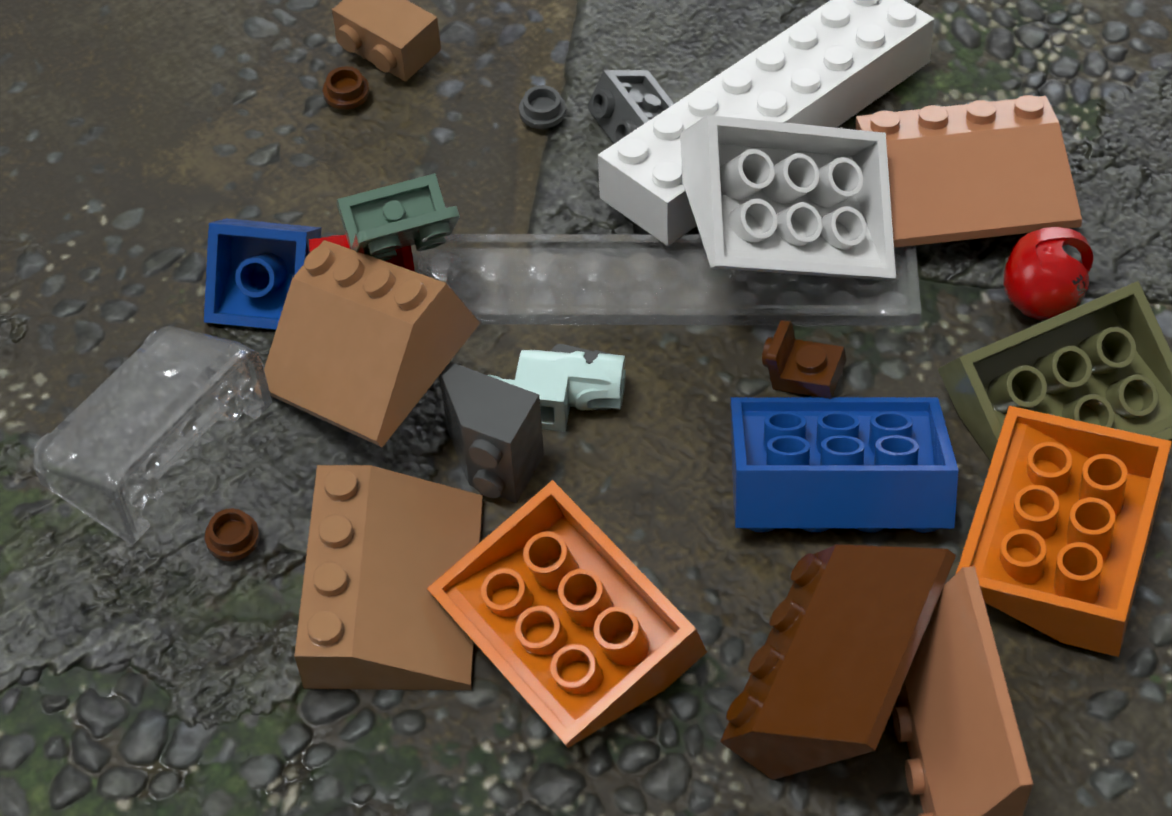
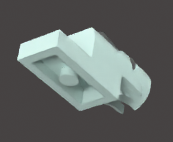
M557 344L550 351L521 350L515 380L502 379L494 375L488 376L539 394L542 430L566 432L570 407H576L579 410L621 409L625 388L626 369H624L626 359L623 355Z

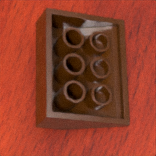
M836 544L815 554L808 553L803 556L792 570L790 579L793 581V584L786 599L777 606L770 618L772 630L765 645L754 654L749 663L748 671L751 675L743 692L733 700L728 708L726 719L729 723L720 742L772 780L875 751L956 555L949 549Z

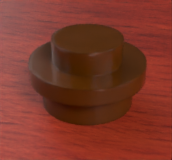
M349 66L338 67L332 70L326 77L323 85L324 99L327 104L336 109L347 110L362 105L369 96L368 81L356 68Z
M234 508L216 513L209 521L205 531V542L209 552L214 557L224 561H236L247 557L255 550L260 539L256 521L245 512Z

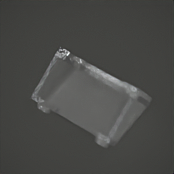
M166 326L160 330L153 331L132 356L51 433L44 435L38 441L34 449L33 464L40 484L133 545L150 528L149 522L142 517L148 498L150 497L157 501L163 495L158 479L222 415L235 423L241 417L240 411L256 420L272 404L259 353L241 342L173 326Z

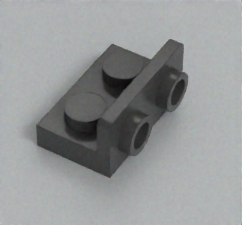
M604 70L588 103V110L615 144L674 103L649 70Z

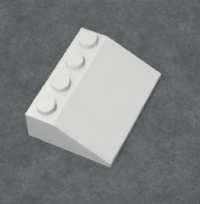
M706 115L680 133L683 185L711 268L887 281L896 279L886 133L717 115Z

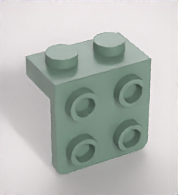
M435 173L339 198L336 203L349 248L383 261L397 257L396 250L415 245L417 251H425L445 244V236L451 235L460 218L457 206L445 207Z

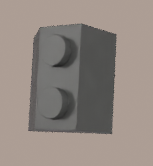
M449 362L439 375L446 427L468 484L487 497H501L517 503L544 456L539 394Z

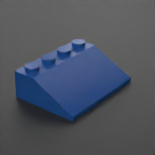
M731 397L735 528H748L755 532H769L775 528H802L809 532H823L829 528H856L863 532H878L884 528H910L923 533L933 532L937 529H954L959 470L938 397H832V399L822 397Z

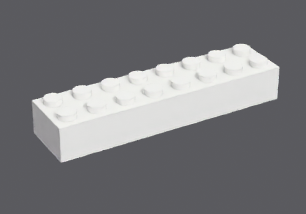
M830 0L598 154L600 199L669 246L697 226L682 180L681 132L706 115L837 128L930 62L935 18L904 0Z

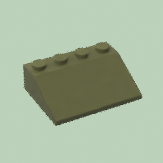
M1139 281L963 355L938 368L958 416L990 461H992L1009 406L1164 440L1172 439V352Z

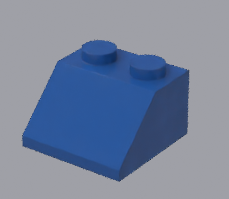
M227 218L209 223L204 322L276 330L292 278L304 265L305 258L310 253L309 239L321 238L322 227Z

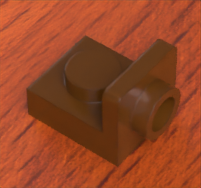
M786 320L780 321L774 337L767 338L762 354V363L769 370L774 390L828 399L833 397L847 360L843 346L795 339L792 321Z

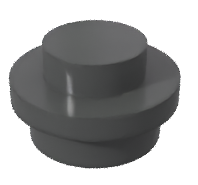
M539 85L526 91L519 104L521 120L529 127L536 129L552 128L558 125L566 114L563 98L556 89L550 86Z

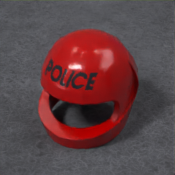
M1063 227L1042 228L1020 238L1014 246L1004 269V290L1010 302L1027 317L1040 321L1048 320L1078 307L1088 290V273L1094 261L1093 252L1086 238L1075 230ZM1064 245L1075 247L1081 254L1080 261L1068 255L1062 247Z

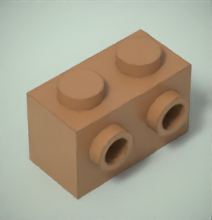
M342 0L332 9L337 43L346 51L354 52L372 62L379 70L389 72L405 82L441 51L437 16L408 0Z

